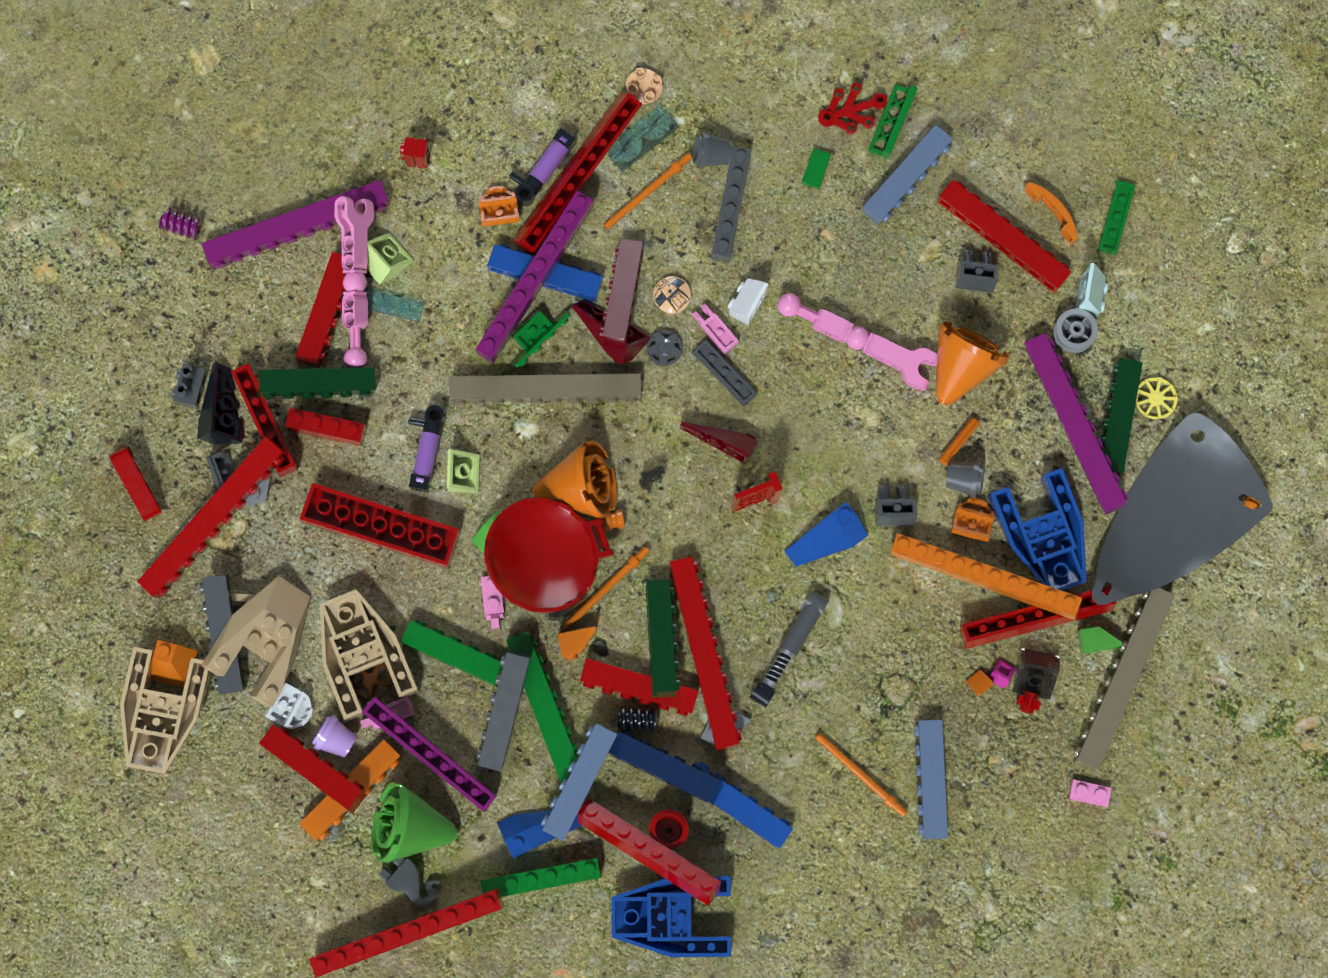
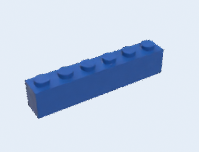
M504 244L494 245L487 264L488 271L520 280L535 256L528 255V252L524 250H511L509 246ZM559 261L543 287L597 302L603 277L598 272H585L578 266H565L563 262Z
M701 761L699 764L697 762L694 763L703 769L702 772L709 775V766ZM716 773L724 785L714 805L777 849H780L793 830L790 827L791 823L782 817L779 820L773 816L775 813L767 806L763 809L757 804L759 802L751 795L748 797L744 796L741 793V788L735 784H732V786L728 785L725 782L726 778Z

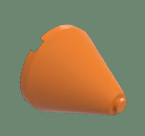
M942 321L938 328L935 395L938 397V402L947 406L948 403L953 404L1005 366L1010 355L1006 351L1003 354L999 353L998 348L1000 346L982 335L963 326L951 328L952 322Z
M596 441L582 443L535 483L532 489L534 498H548V500L562 502L573 508L575 512L597 518L610 516L611 513L609 512L616 508L617 484L614 469L608 468L605 459L609 458L607 452Z

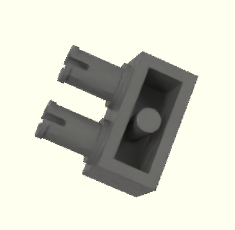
M968 249L963 250L962 260L956 271L955 288L993 293L998 282V265L992 264L993 254L988 252L987 256V252H982L980 254L981 263L973 262V250H970L969 254Z
M183 364L177 372V385L172 389L171 397L173 401L178 405L198 409L208 372L203 368Z
M883 485L877 487L879 499H877L874 508L876 526H914L917 519L916 499H909V488L907 485H904V489L902 485L896 487L898 499H890V487L888 485H885V489Z

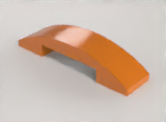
M1027 183L1024 191L1035 204L1040 200L1046 204L1063 224L1060 233L1073 246L1078 237L1074 222L1067 209L1048 190L1037 184Z

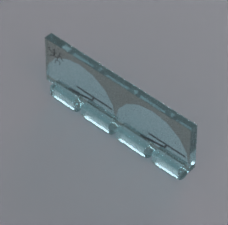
M659 106L648 114L652 121L644 117L634 125V128L637 130L636 133L630 128L619 137L623 143L621 144L616 140L609 149V158L622 173L680 128L667 110L662 111Z

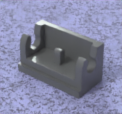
M225 451L206 457L217 490L235 471L229 453H225Z

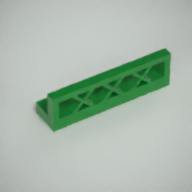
M895 84L868 152L889 160L916 95L917 87L911 85L910 89ZM900 91L907 94L905 100L898 102L895 97L896 92ZM897 107L899 115L891 119L888 111ZM890 123L893 130L891 133L884 135L881 128ZM884 141L886 145L884 152L874 148L876 142Z

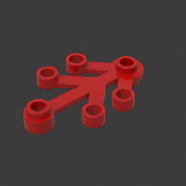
M853 83L843 108L835 111L839 101L844 98L845 94L842 89L837 88L834 90L833 99L828 109L820 111L818 121L824 127L834 125L845 130L849 135L856 133L857 125L854 122L847 124L838 118L845 116L862 124L866 129H871L875 123L874 118L870 116L863 117L857 114V112L872 107L882 110L886 107L887 97L882 93H878L871 100L853 105L857 95L862 91L860 83ZM853 87H858L859 91H854ZM840 92L842 96L837 97L835 94ZM877 98H882L883 102L879 103ZM829 115L831 119L826 120L824 116ZM870 120L872 125H867L866 121ZM853 126L855 130L850 131L848 127Z

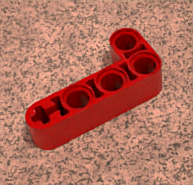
M128 445L110 453V461L144 522L161 514L162 510L139 470Z

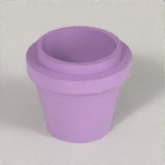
M327 716L312 740V744H314L313 749L316 751L321 750L344 759L357 736L343 725L337 716Z

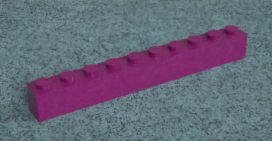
M381 180L203 242L201 244L211 269H220L232 261L233 263L240 262L249 255L257 256L266 249L274 250L280 244L294 243L297 241V238L303 236L311 237L317 231L332 229L334 225L338 224L334 215L335 201L341 196L351 198L354 202V207L358 200L369 199L373 203L374 211H384L390 205Z
M576 191L476 347V352L479 356L494 364L593 209L594 203L592 199Z
M1044 333L1024 342L1025 349L1104 514L1107 515L1125 507L1128 496L1125 490H1120L1118 486L1120 482L1116 472L1112 473L1109 467L1112 463L1108 455L1104 456L1101 450L1104 447L1100 438L1096 439L1094 436V425L1091 421H1087L1085 417L1087 411L1084 405H1080L1077 400L1079 398L1078 392L1075 387L1071 388L1069 384L1071 378L1067 370L1063 371L1061 367L1063 361L1060 355H1056L1053 350L1055 345L1052 338H1047Z

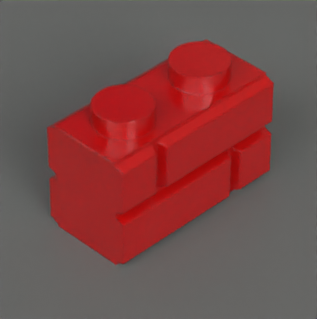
M406 137L404 143L400 145L402 160H405L407 167L415 168L418 166V168L427 169L430 159L427 140H415V138Z

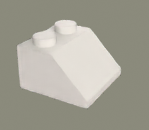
M747 278L745 283L741 282L737 289L739 293L737 298H732L727 307L730 309L729 315L749 325L767 294L769 284Z

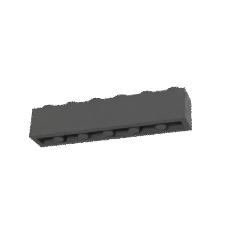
M737 147L732 148L711 260L730 263L751 150Z
M228 574L204 577L202 582H200L201 594L205 596L203 610L208 616L206 630L210 632L211 640L208 641L209 650H211L231 615L234 614ZM240 651L224 676H217L214 679L215 689L219 690V695L245 690Z
M508 650L506 655H502L500 665L503 666L502 673L497 674L495 684L498 685L497 692L492 694L490 703L494 704L493 709L488 711L486 722L489 724L487 730H483L481 741H484L483 748H479L477 753L478 766L500 772L504 767L531 655Z

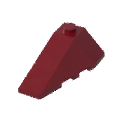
M585 299L572 305V308L606 354L620 365L633 360L651 339L641 329L631 324L626 348L603 346V338H600V329L605 325V322H603L604 309Z
M681 422L679 428L745 465L758 444L756 438L749 433L743 434L741 432Z

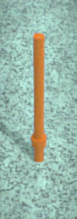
M687 153L680 160L674 161L667 171L606 221L603 226L609 230L672 175L678 174L682 167L692 159V156Z
M643 547L635 556H631L627 560L628 563L561 627L567 632L630 570L639 566V562L650 551Z
M821 733L816 736L815 739L885 801L884 804L889 808L892 807L902 817L905 816L908 811L897 802V799L892 794L889 795Z

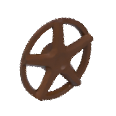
M385 663L376 665L371 672L368 670L360 672L363 679L354 684L355 674L350 676L358 698L366 702H370L375 697V687H387L386 691L377 697L381 700L387 695L392 685V678ZM382 666L388 673L389 681L380 679L378 676ZM367 687L369 699L361 696L357 689Z

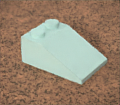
M1090 263L1080 277L1075 308L1086 310L1093 317L1097 318L1100 312L1103 313L1105 301H1102L1103 294L1106 295L1108 283H1105L1106 276L1095 263Z

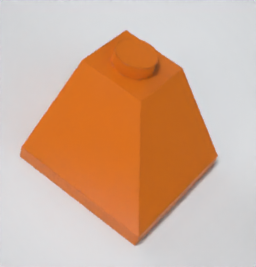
M157 640L152 657L151 680L184 688L191 658L197 659L199 651Z

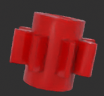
M1027 691L1024 692V695L1020 694L1016 702L1017 705H1020L1019 711L1033 715L1034 711H1039L1042 703L1037 701L1039 696Z

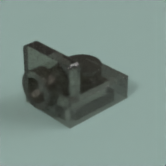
M663 466L641 473L639 483L642 491L646 490L647 494L651 493L648 482L656 483L663 480L662 477L665 476Z

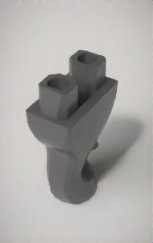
M405 857L392 861L399 867L394 873L387 867L379 873L389 889L405 893L413 905L419 909L426 910L440 895L434 885H439L441 881L430 879L425 884L428 895L425 897L421 896L420 870L410 858Z

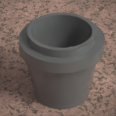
M701 130L699 134H696L693 143V164H696V168L701 169L707 166L728 165L732 150L731 140Z
M977 459L971 462H950L946 488L968 494L971 498H977V495H981L985 464H982V460Z

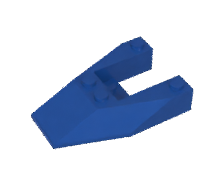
M1060 468L1041 477L1054 512L1022 523L1009 487L992 492L987 498L1010 547L1038 582L1063 591L1086 583L1083 519L1063 468Z
M713 876L721 881L720 891L716 897L731 896L730 876ZM662 879L611 897L612 938L669 957H731V937H691V897L693 896L667 879Z

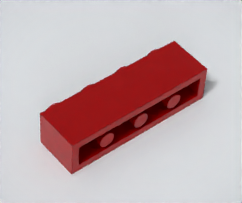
M289 408L285 424L288 431L361 447L363 446L367 430L363 423Z

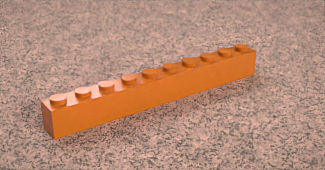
M897 533L891 549V554L894 557L1076 620L1082 603L1081 597Z

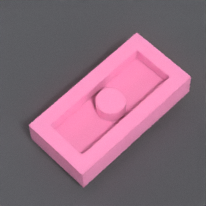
M1073 779L1068 799L1108 807L1111 788Z

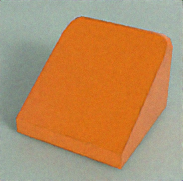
M981 669L965 681L977 697L994 684Z

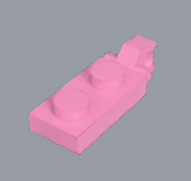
M489 576L481 577L486 620H491L492 630L500 629L499 619L504 618L503 596L496 589Z
M409 696L386 704L403 719L415 715ZM369 718L360 721L363 729L372 725L374 730L380 729Z

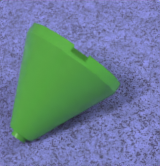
M392 782L383 790L379 801H383L381 810L374 813L371 831L373 855H378L377 861L389 863L450 844L453 840H456L458 829L455 824L403 784Z

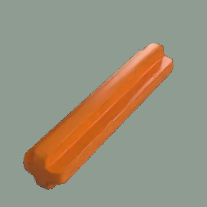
M971 418L939 458L943 465L947 466L979 426L980 422L977 419Z

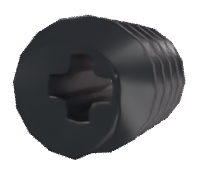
M621 706L618 729L622 725L623 730L626 731L628 725H630L631 731H634L635 727L638 726L639 731L642 732L643 727L646 726L647 732H650L653 727L657 733L658 713H656L655 708H652L649 713L647 707L641 712L640 707L637 706L635 712H633L632 706H629L627 711H625L624 706Z

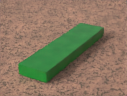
M1117 180L1097 251L1116 256L1136 185Z

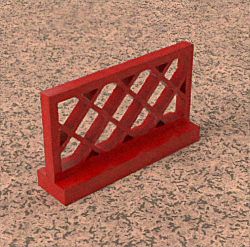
M776 471L768 474L765 483L734 494L731 505L732 512L734 513L768 499L771 505L778 503L783 488Z

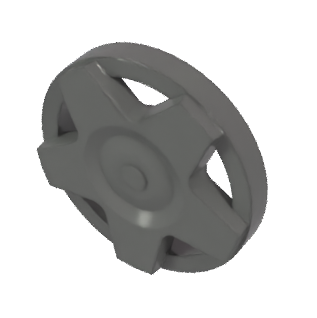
M658 331L651 336L647 343L648 356L657 365H672L678 361L682 354V342L671 331ZM662 334H667L670 336L665 338ZM654 339L655 345L650 346L652 340ZM676 342L679 344V349L675 347ZM652 355H658L659 361L656 360ZM669 357H675L674 360L668 362Z

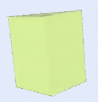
M448 449V492L478 493L480 455Z

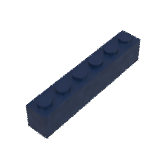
M627 731L623 733L616 732L617 736L608 752L610 756L714 805L724 785L719 780L720 777L712 772L708 775L702 772L703 769L695 764L689 766L685 764L686 760L675 755L674 758L668 756L669 752L660 747L656 750L651 747V743L643 739L639 742L634 739L635 736Z

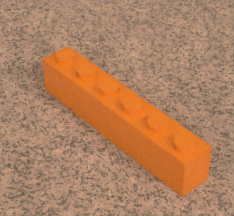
M383 739L348 774L349 778L347 780L351 783L357 781L364 787L362 791L368 796L373 791L371 788L376 783L380 784L387 777L385 774L390 769L394 770L399 766L402 757ZM327 795L299 825L315 841L319 839L323 841L331 833L329 829L333 825L337 827L345 819L343 815L348 810Z

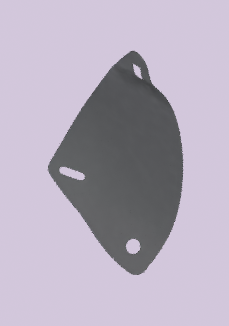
M1191 413L1186 416L1160 444L1127 493L1126 506L1118 510L1102 547L1097 566L1096 581L1092 590L1094 602L1098 605H1105L1130 596L1142 594L1188 574L1224 551L1271 512L1273 504L1268 491L1248 458L1234 440L1206 416L1200 413ZM1195 430H1201L1205 433V438L1201 442H1194L1191 439V433ZM1241 494L1250 496L1260 501L1262 506L1254 508V510L1243 506L1244 502L1239 500V496ZM1106 582L1112 584L1108 596L1101 592Z

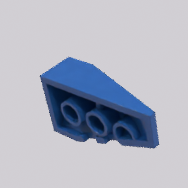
M846 502L784 552L797 567L839 551L850 549L866 538L868 534L859 517Z
M552 810L515 814L497 823L513 859L556 839V837L542 831L544 826L541 825L545 815H550ZM578 813L568 833L582 826L578 823Z

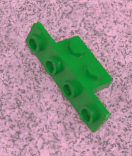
M537 310L511 335L523 350L510 363L515 367H521L526 364L528 357L532 353L538 352L542 347L541 344L545 340L551 339L555 335L554 331L559 327H563L569 321L568 318L571 314L567 311H562L550 322L540 310Z

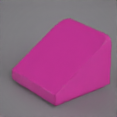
M999 659L989 678L1001 688H1006L1016 668Z

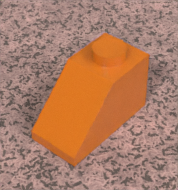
M596 626L557 634L562 659L566 658L567 661L578 659V655H582L596 634Z

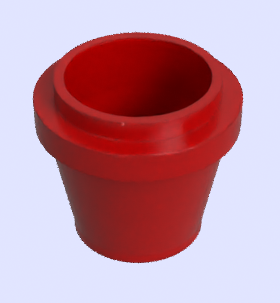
M675 810L658 812L652 818L649 826L650 837L670 850L680 847L687 839L689 832L687 820L681 813ZM666 827L672 828L671 834L665 833Z

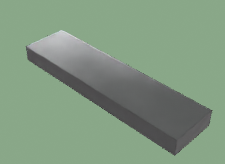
M706 339L692 351V354L743 407L758 395Z

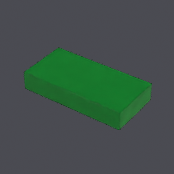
M813 149L801 184L820 189L831 157L830 153Z

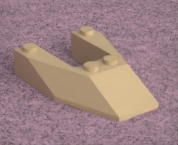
M277 576L231 615L201 666L217 676H224L242 646L246 647L269 662L251 692L250 697L264 706L273 707L284 688L295 661L310 596L280 576Z
M356 589L320 604L323 667L345 721H350L364 715L350 676L381 663H386L401 699L419 692L396 635Z
M133 647L120 702L126 767L166 774L198 720L212 672L201 666L204 660L191 658L182 696L149 690L154 651Z

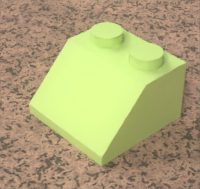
M390 233L367 242L368 264L366 269L379 284L394 278L413 261Z

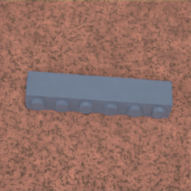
M935 125L863 206L862 212L878 225L882 222L886 223L892 216V210L894 208L898 209L904 203L903 198L906 194L910 196L916 189L915 184L918 181L922 182L927 177L928 169L930 167L935 168L940 162L939 157L942 154L946 155L952 148L950 144L953 138Z
M919 720L917 725H914V737H917L918 745H915V757L918 756L919 762L915 766L916 776H919L916 792L917 796H920V804H917L918 816L921 815V823H918V834L922 835V840L947 839L942 720Z
M595 724L594 727L590 726L586 734L589 737L586 744L581 743L576 753L580 755L577 762L572 761L568 772L571 773L568 780L563 779L559 790L562 791L559 798L554 797L550 805L553 809L550 815H545L541 823L544 826L542 831L564 841L617 736L616 733L598 724Z

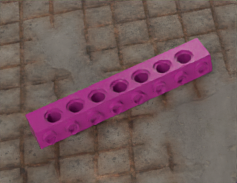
M376 696L373 697L362 711L364 715L483 812L497 797L495 793Z

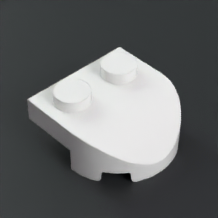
M285 683L273 707H268L264 716L286 728L294 729L305 725L309 721L313 708L307 694Z

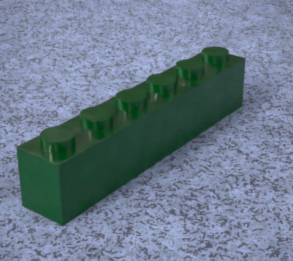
M1120 358L1117 363L1113 364L1112 374H1115L1114 381H1111L1109 385L1111 398L1106 403L1105 410L1108 411L1107 418H1104L1102 428L1105 429L1104 436L1100 438L1104 447L1101 450L1104 456L1108 455L1112 463L1109 467L1112 473L1116 472L1119 476L1124 472L1143 365V362Z
M375 368L259 370L257 373L258 397H263L266 400L275 399V396H283V399H293L294 396L310 399L321 395V398H332L333 395H340L342 398H349L352 395L370 397L376 391Z
M646 580L645 590L652 698L675 697L677 690H680V680L676 679V672L679 671V662L675 660L674 655L678 651L677 641L673 639V634H676V623H672V616H675V604H671V598H674V587L670 586V580Z

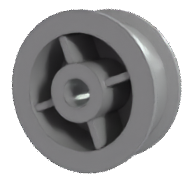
M1078 308L1065 311L1056 321L1053 328L1056 344L1062 350L1069 353H1080L1088 349L1098 333L1095 318L1086 310Z

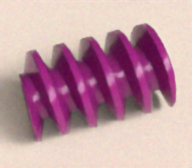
M169 207L162 214L158 227L159 229L164 227V230L167 232L171 230L173 234L178 232L180 236L185 235L188 239L192 237L196 241L201 231L200 217L193 221V215L190 214L186 219L185 212L178 216V210H175L172 214Z

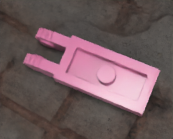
M703 304L701 306L702 311L709 318L704 321L696 311L692 313V316L725 355L739 344V341L721 319L707 305Z

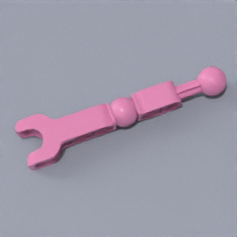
M341 196L335 201L334 215L336 222L341 227L342 267L344 269L343 273H347L343 279V286L347 292H343L344 296L342 298V323L346 329H350V349L345 352L343 360L347 368H364L368 358L365 351L361 349L360 330L365 329L368 324V300L366 297L367 292H363L367 285L366 277L363 274L367 273V231L374 220V206L369 199H360L355 203L354 207V202L351 198Z
M787 293L778 299L777 307L782 315L787 317L798 315L812 322V328L839 342L845 343L846 341L852 349H862V353L900 371L904 382L908 386L920 391L927 390L929 382L919 374L918 367L921 364L936 366V353L927 348L910 351L876 334L870 333L869 335L863 327H853V323L827 310L820 309L819 312H816L801 305L800 299L795 294Z

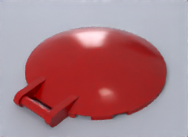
M528 498L513 503L496 517L485 539L484 559L492 583L508 601L528 611L551 613L574 605L587 593L594 583L599 560L615 555L613 549L610 548L603 527V519L599 518L586 522L570 506L562 502L548 500V498ZM592 528H596L603 549L602 552L599 550Z

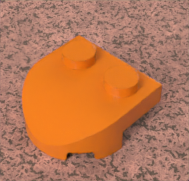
M494 186L488 188L486 193L480 196L479 207L482 227L520 222L517 199L514 192L506 190L504 186Z
M969 498L958 505L951 533L988 542L995 518L994 511H991L986 501L979 498Z

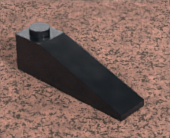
M216 362L212 365L198 421L197 439L211 444H241L243 442V421L239 419L238 415L239 403L235 401L234 397L235 385L231 368Z

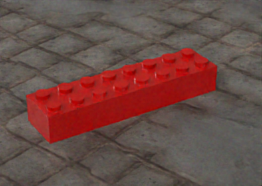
M315 483L311 484L300 516L302 523L449 569L461 533L457 528Z

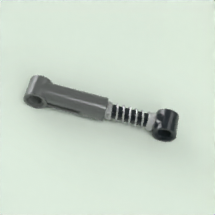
M812 591L802 611L780 645L781 650L779 651V656H776L777 660H774V665H771L772 668L768 670L769 673L766 674L762 682H758L749 697L750 699L765 708L767 707L776 692L774 690L777 686L776 682L780 680L779 677L781 675L783 676L782 672L786 671L785 667H788L787 664L791 662L790 659L798 655L830 600Z

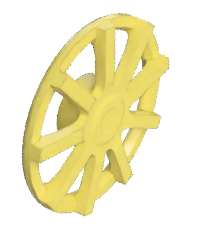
M1160 377L1149 378L1140 383L1138 393L1148 397L1146 400L1138 402L1137 394L1136 407L1140 413L1150 419H1163L1174 411L1178 397L1172 384ZM1157 381L1156 390H1153L1149 382ZM1161 382L1168 386L1162 392L1159 391ZM1146 384L1150 393L1140 390L1141 387ZM1171 390L1173 397H1165L1164 394ZM1164 400H1172V407L1170 408L1165 404ZM1149 403L1150 406L1148 407L1147 411L1144 412L1141 409L1140 405ZM1160 405L1168 410L1166 414L1161 415ZM1152 407H1156L1157 416L1149 415Z

